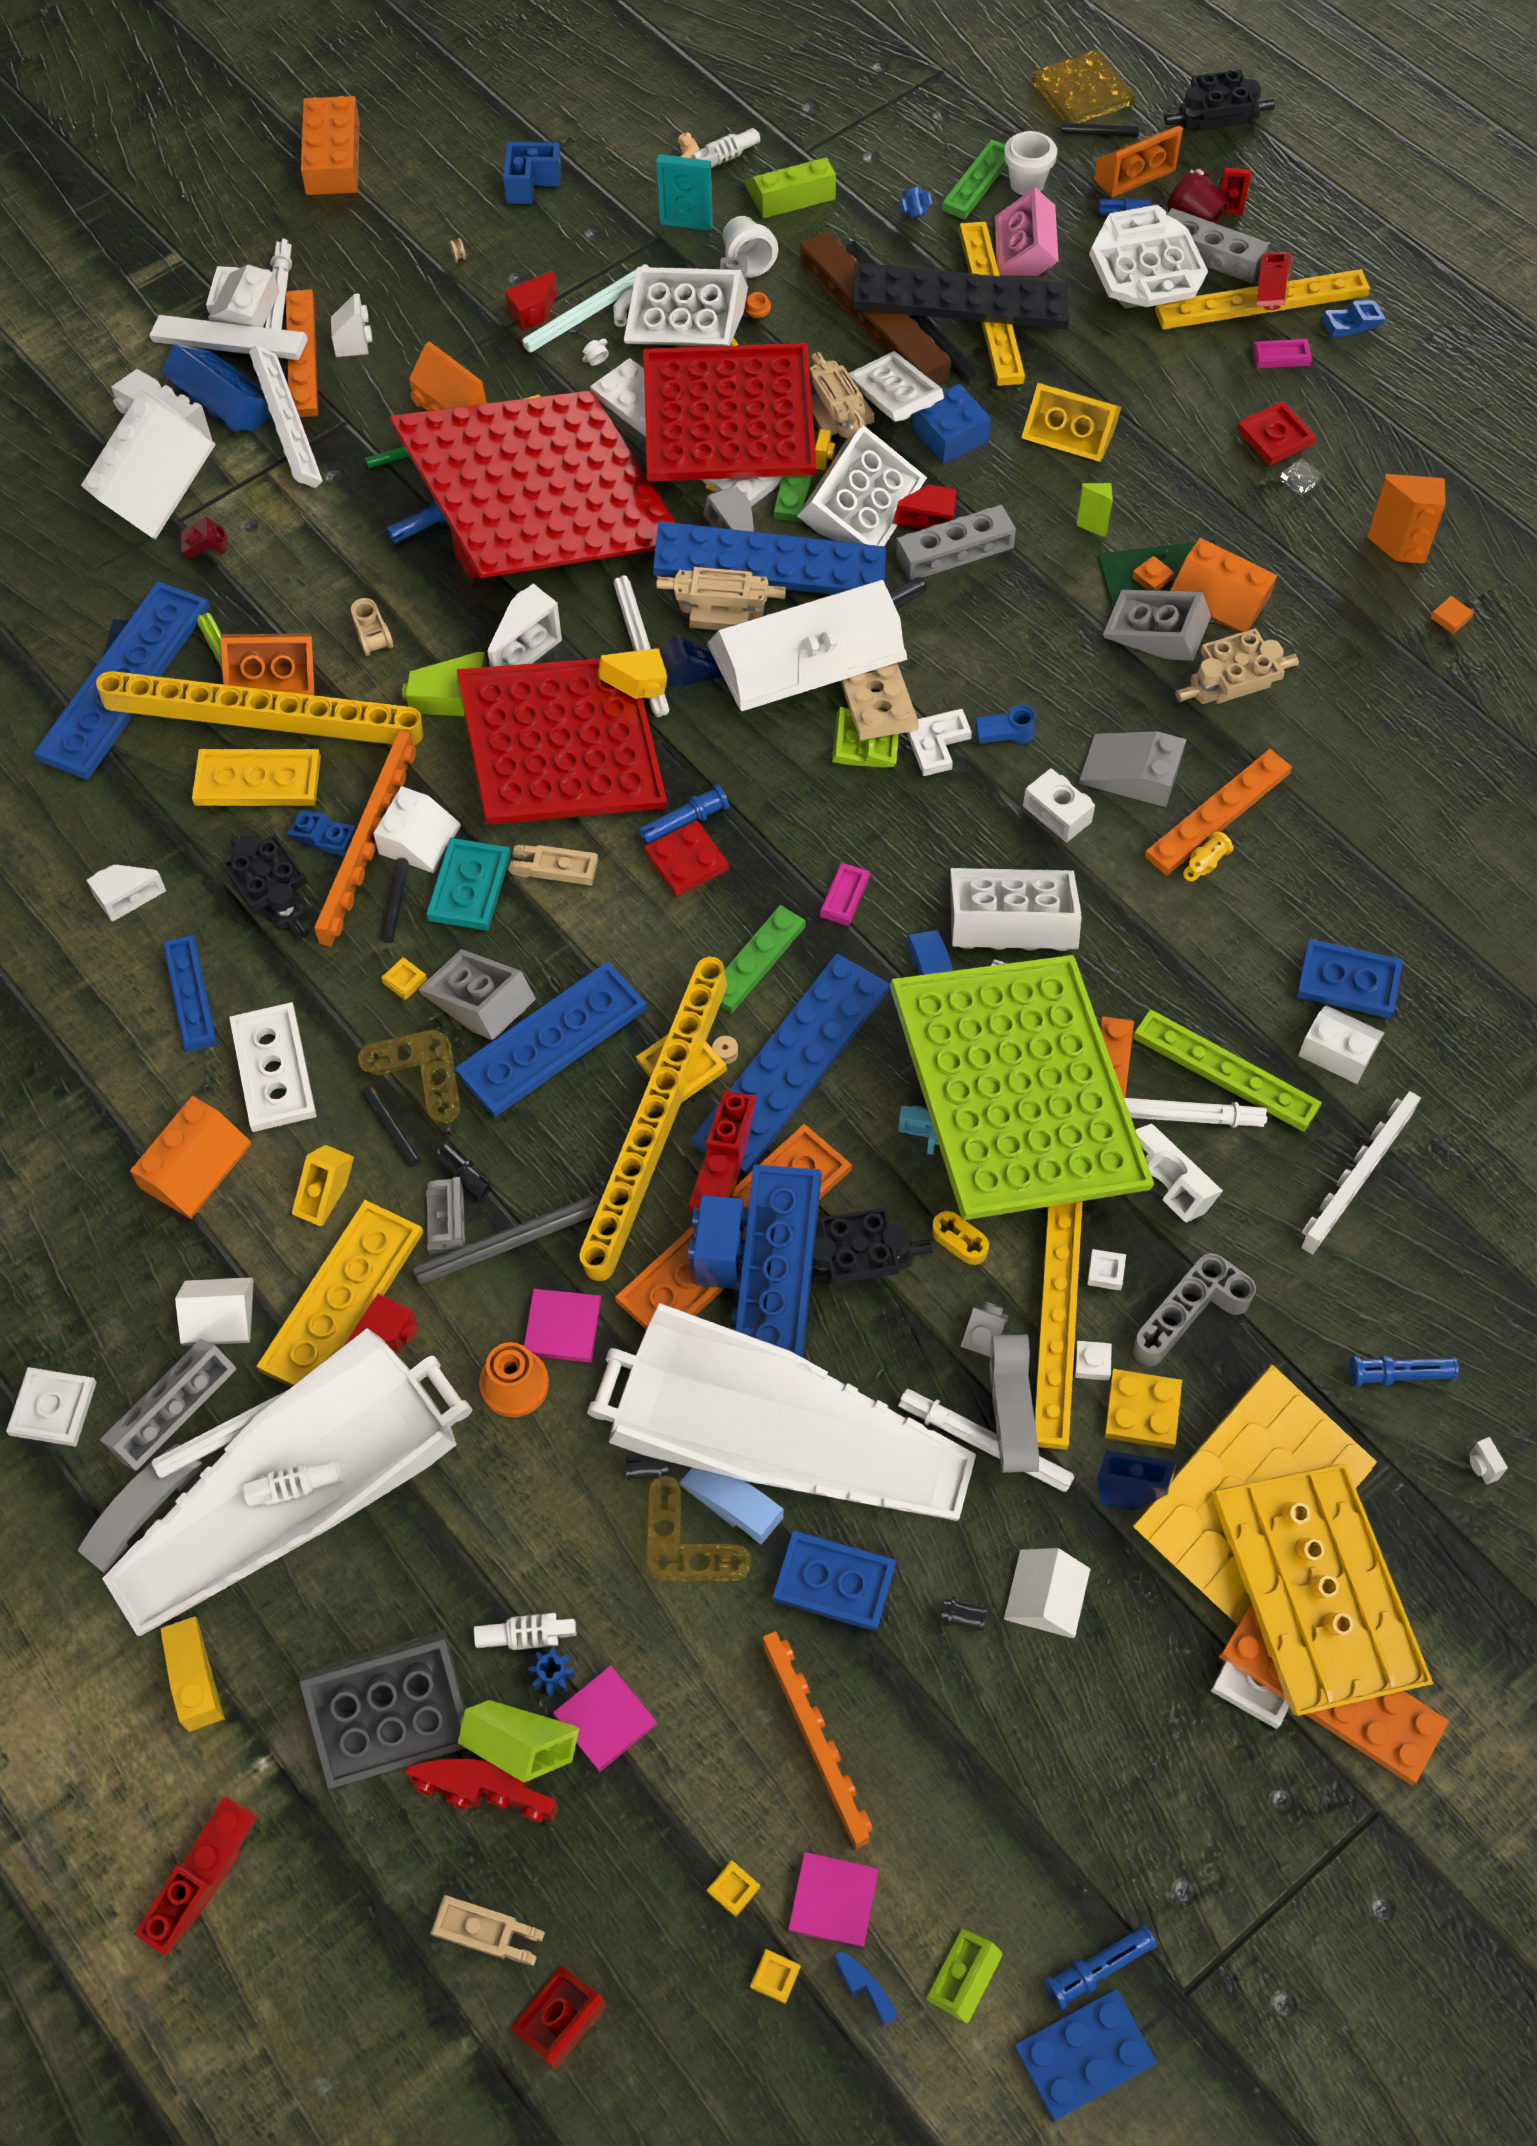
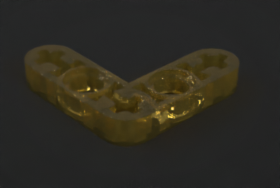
M427 1030L371 1043L360 1050L358 1054L359 1066L364 1071L374 1075L420 1065L428 1115L441 1123H450L458 1117L460 1104L451 1043L446 1035L436 1030ZM433 1039L440 1042V1045L435 1048L436 1057L443 1059V1062L436 1061L434 1051L428 1049V1046L433 1044ZM409 1044L411 1047L410 1057L405 1061H400L397 1057L399 1047ZM373 1053L380 1056L388 1055L390 1059H378L375 1061V1066L369 1063V1059H372L374 1056ZM438 1068H443L446 1072L445 1081L440 1085H434L431 1080L433 1072ZM434 1092H441L442 1098L441 1096L434 1094ZM442 1100L449 1104V1108L444 1111L445 1115L437 1112V1108L442 1106Z
M670 1476L656 1478L649 1489L647 1562L651 1575L657 1580L737 1581L745 1578L751 1569V1557L748 1550L743 1546L737 1544H680L682 1498L680 1485L676 1479ZM662 1487H669L670 1492L675 1493L668 1497L669 1510H662L661 1495L656 1494L662 1492ZM666 1519L673 1522L675 1528L672 1534L668 1536L658 1535L654 1530L658 1521ZM678 1554H684L683 1565L685 1571H679V1563H669L666 1570H660L659 1564L654 1562L660 1561L661 1555H667L668 1561L679 1562ZM704 1554L710 1561L709 1566L703 1571L693 1570L689 1565L692 1556ZM714 1554H720V1562H729L732 1559V1555H739V1560L745 1563L739 1564L738 1570H731V1565L728 1563H719L720 1571H714L716 1566Z

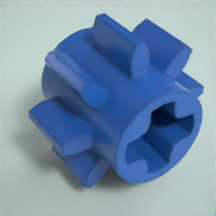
M921 186L903 191L904 198L898 201L901 214L908 213L909 219L928 214L927 207L932 205L930 192L924 193Z
M555 1647L551 1648L550 1654L544 1656L537 1652V1666L528 1667L530 1675L538 1676L532 1684L535 1691L543 1686L547 1690L548 1697H552L553 1691L560 1688L562 1691L567 1692L566 1679L575 1677L573 1669L565 1668L571 1661L570 1656L566 1654L560 1658L556 1654ZM552 1666L557 1667L558 1672H554L553 1678H547L546 1673L550 1671V1668Z

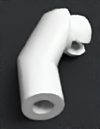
M633 290L624 291L613 305L614 323L618 327H623L627 324V309L631 303Z

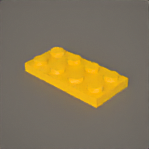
M199 749L192 795L194 806H315L321 760L319 749Z

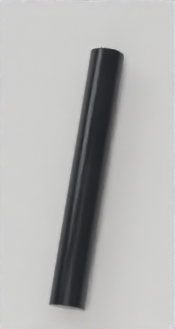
M1062 122L1061 133L1138 136L1139 125Z
M403 858L396 860L382 934V941L386 943L394 942L409 863Z
M373 1086L366 1087L362 1091L363 1096L409 1167L418 1165L421 1159Z

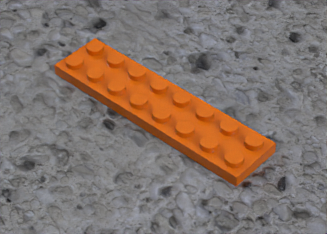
M805 1124L759 1164L821 1170L822 1178L819 1200L852 1170L851 1163ZM753 1171L736 1186L732 1197L743 1199V1209L744 1207H749ZM693 1227L687 1230L615 1296L616 1302L645 1329H647L659 1303L696 1316L725 1289L696 1286L695 1273H689L690 1259H688L690 1238L694 1236ZM744 1227L742 1240L746 1238L747 1227ZM743 1261L739 1263L738 1274L742 1273Z

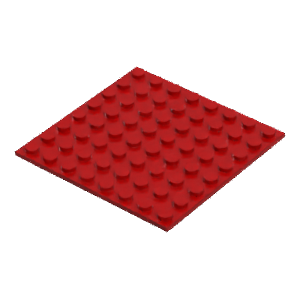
M592 391L393 415L389 418L390 423L480 578L653 551L656 546L658 521L676 523L650 481H647L644 471Z

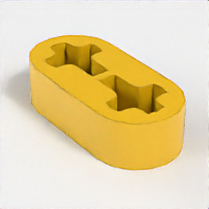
M944 1211L935 1216L932 1235L939 1244L969 1265L980 1264L986 1259L989 1242L983 1233L967 1221L962 1220L954 1212ZM942 1225H953V1232L947 1230L945 1233L941 1232ZM975 1243L980 1245L979 1252L977 1250H973L971 1253L967 1251L968 1244L971 1246L975 1245Z

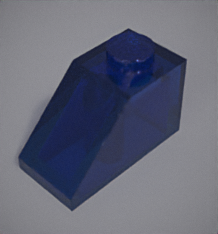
M675 635L659 650L667 673L666 683L684 687L722 676L708 647Z
M1106 1450L1097 1477L1101 1504L1138 1510L1168 1495L1176 1470V1462Z

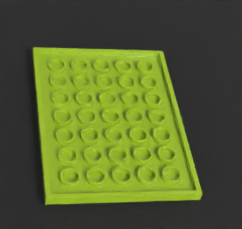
M1074 955L892 979L889 987L962 1220L1151 1190L1154 1181Z

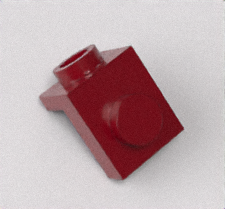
M205 517L181 531V553L191 559L212 547L220 554H224L227 552V534L222 526Z

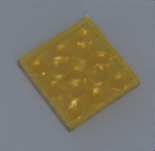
M1098 49L1032 72L1031 81L1064 122L1082 123L1135 104L1136 95Z

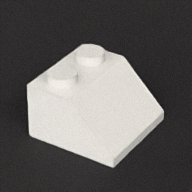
M246 265L229 273L208 317L209 320L263 327L280 292L273 272Z
M401 786L374 832L378 852L380 855L394 860L399 858L406 859L409 865L434 873L446 853L450 838H454L458 832L460 822L430 796Z
M1325 1005L1308 1031L1298 1056L1358 1084L1384 1032Z

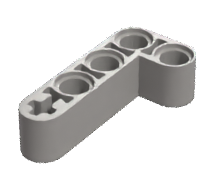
M1213 1253L1203 1255L1139 1330L1132 1350L1135 1361L1145 1367L1156 1366L1210 1301L1233 1315L1246 1312L1256 1292L1254 1281L1223 1257ZM1203 1271H1212L1217 1277L1210 1278ZM1233 1290L1239 1291V1292H1241L1245 1297H1244V1298H1237V1297L1233 1296V1294L1231 1293V1291H1233ZM1191 1294L1197 1301L1190 1302L1183 1295ZM1171 1318L1176 1321L1177 1325L1169 1326L1165 1324L1163 1319ZM1156 1336L1158 1338L1156 1346L1147 1348Z
M1027 1334L995 1335L991 1338L990 1384L1002 1473L1039 1471V1449L1028 1377L1030 1355Z

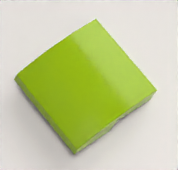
M840 707L836 715L832 762L857 766L894 767L897 761L899 734L860 740L850 709ZM876 709L879 712H887L880 709Z

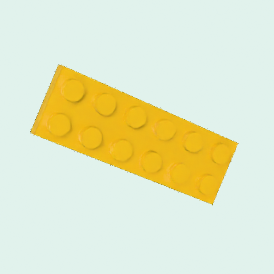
M364 1200L256 1366L258 1371L292 1388L343 1348L378 1293L383 1296L385 1295L424 1233L422 1227Z

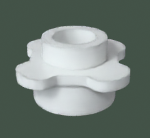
M601 339L599 342L598 340H593L585 346L583 350L585 355L582 358L584 363L589 362L592 366L602 363L608 357L609 352L605 347L607 344L606 339Z

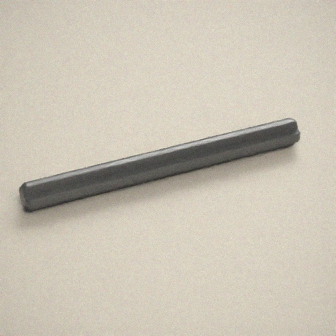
M598 1195L587 1197L415 1265L413 1267L415 1277L419 1284L427 1283L595 1216L601 1199Z

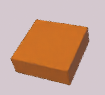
M1450 596L1432 612L1431 619L1454 634L1472 619L1474 612Z

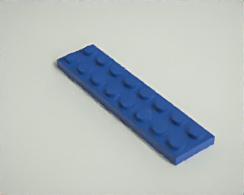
M658 521L653 575L676 577L679 570L694 571V567L752 572V576L766 577L768 586L835 595L883 580L885 583L886 547Z
M157 581L34 751L36 760L88 780L134 716V713L111 711L103 706L96 686L97 678L102 673L110 671L161 677L198 625V616L203 615L210 608L208 600Z
M836 954L729 1090L730 1092L756 1096L752 1125L740 1171L742 1176L746 1177L753 1165L758 1162L888 993L889 983L843 956ZM719 1104L691 1138L692 1145L705 1153L707 1152L706 1141Z

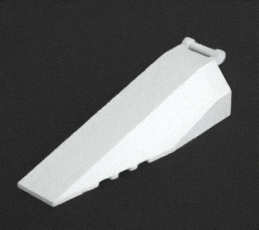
M660 1303L651 1317L636 1356L619 1349L612 1348L608 1350L606 1356L608 1364L595 1401L590 1402L587 1414L599 1420L613 1422L609 1439L611 1444L641 1455L748 1482L958 1521L960 1518L976 1457L975 1453L935 1431L928 1430L924 1425L910 1417L904 1418L888 1409V1405L879 1400L874 1401L859 1393L858 1388L849 1383L845 1385L827 1375V1371L791 1351ZM626 1367L631 1370L618 1408L609 1406L608 1403L620 1368Z
M367 1328L257 1414L224 1449L226 1452L212 1467L208 1466L199 1475L201 1479L187 1493H182L175 1501L177 1504L162 1520L158 1519L146 1531L144 1537L137 1541L102 1578L136 1635H144L329 1530L422 1472L456 1446L451 1426L468 1417L472 1412V1408L466 1400H461L439 1369L441 1365L436 1357L429 1356L410 1370L381 1337ZM425 1377H429L450 1407L444 1414L440 1412L421 1385L420 1381ZM336 1460L340 1461L344 1482L313 1489L314 1492L310 1493L311 1495L309 1496L303 1495L300 1498H292L290 1501H281L274 1505L266 1506L263 1503L248 1506L246 1503L243 1484L261 1479L260 1476L271 1472L277 1473L279 1470H288L290 1467L296 1468L302 1464L310 1468Z

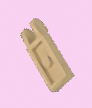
M518 845L513 849V856L518 860L528 862L511 861L508 870L514 876L525 878L532 876L534 878L592 886L598 864V854L537 845V847Z
M444 1895L430 1934L501 1959L507 1957L533 1966L536 1960L535 1955L527 1950H519L509 1946L513 1932L534 1942H542L545 1932L519 1923L514 1917Z

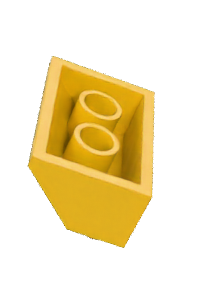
M1038 383L1021 438L1101 462L1114 434L1122 407Z

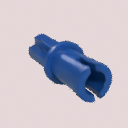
M1124 197V200L1101 199L1098 205V212L1100 215H1109V213L1152 206L1151 199L1134 200L1128 199V197Z

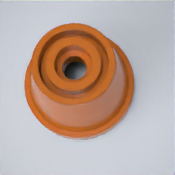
M508 1342L498 1345L489 1353L486 1364L480 1374L479 1387L485 1404L493 1412L505 1417H521L535 1411L543 1403L549 1390V1377L541 1359L529 1352L523 1345ZM508 1366L517 1367L516 1372L513 1374L505 1373V1369Z

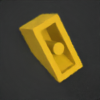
M659 648L601 655L598 670L599 679L635 699L654 698L664 695L667 673Z
M327 1145L307 1154L292 1215L318 1226L324 1225L347 1186L354 1156Z

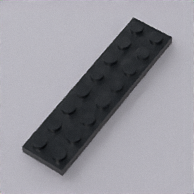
M854 263L853 309L1067 330L1069 324L1067 283L871 263Z

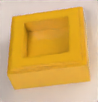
M404 957L381 977L383 984L404 1000L409 998L427 981L426 974Z
M731 1860L707 1889V1893L736 1918L761 1886Z
M765 1949L750 1988L786 2005L801 1965Z

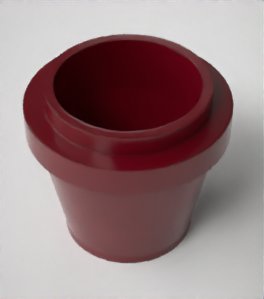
M1199 168L1191 170L1179 181L1172 191L1167 205L1169 206L1168 212L1171 208L1217 224L1225 214L1229 201L1226 200L1209 179V173Z

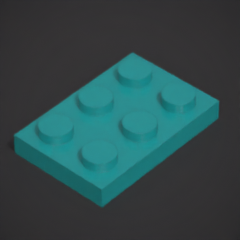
M658 154L656 165L660 224L711 231L713 225L711 161Z
M450 838L427 911L428 921L489 931L510 860V847Z

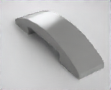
M175 1444L174 1446H172L171 1448H169L168 1450H166V1451H165L164 1453H162L161 1455H163V1454H165V1453H167V1452H169V1451L175 1449L176 1447H178V1446H180V1445H179V1444ZM197 1460L164 1478H159L151 1462L130 1481L105 1509L77 1551L105 1574L130 1547L127 1541L175 1489L180 1492L204 1465Z

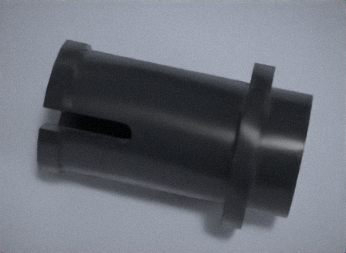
M649 1456L626 1457L625 1459L627 1480L658 1477L659 1480H663L664 1476L670 1475L669 1461Z
M952 1597L951 1600L944 1599L940 1620L945 1621L946 1626L954 1623L983 1631L987 1608L956 1602L955 1597Z

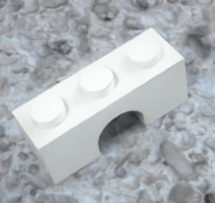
M1153 1124L1136 1129L1151 1176L1159 1179L1168 1189V1193L1162 1200L1185 1222L1204 1215L1223 1190Z

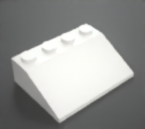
M637 267L624 342L627 344L730 346L744 312L748 289L741 270Z
M140 390L81 486L107 507L150 537L156 539L216 444L161 399Z
M863 426L861 429L858 428L845 441L797 517L820 535L835 541L885 546L897 527V524L892 523L898 500L919 490L927 477Z
M951 868L952 947H961L963 949L991 947L996 950L1005 948H1023L1025 950L1050 948L1058 951L1079 949L1082 916L1074 871Z

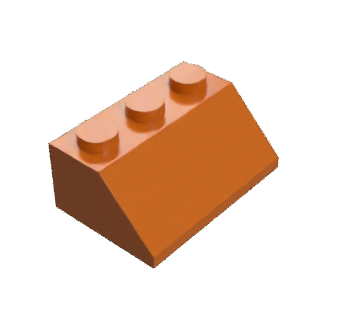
M1177 126L1158 132L1097 158L1094 180L1113 198L1176 171L1183 128Z
M430 341L425 344L409 378L412 390L410 395L417 406H422L427 411L487 404L483 383L480 379Z
M1385 474L1368 528L1367 537L1395 561L1425 564L1445 508L1444 478Z
M1199 538L1186 557L1170 591L1203 592L1211 613V619L1239 634L1248 631L1271 597L1278 575Z
M310 633L220 634L223 685L314 695L312 636Z
M191 1096L132 1167L130 1172L141 1190L192 1219L252 1143L218 1110Z

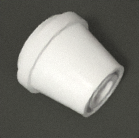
M1026 131L1014 135L1007 141L1004 158L1008 165L1010 186L1016 193L1025 195L1034 187L1040 192L1043 190L1049 171L1055 164L1057 157V147L1052 139L1039 132Z
M746 216L735 217L726 224L723 230V241L726 247L725 257L746 258L747 278L757 277L768 271L774 264L778 254V243L772 232L767 227L755 223Z

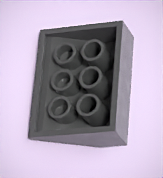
M445 1630L306 1670L301 1674L299 1683L328 1789L466 1749L458 1744L461 1730L460 1723L465 1707Z

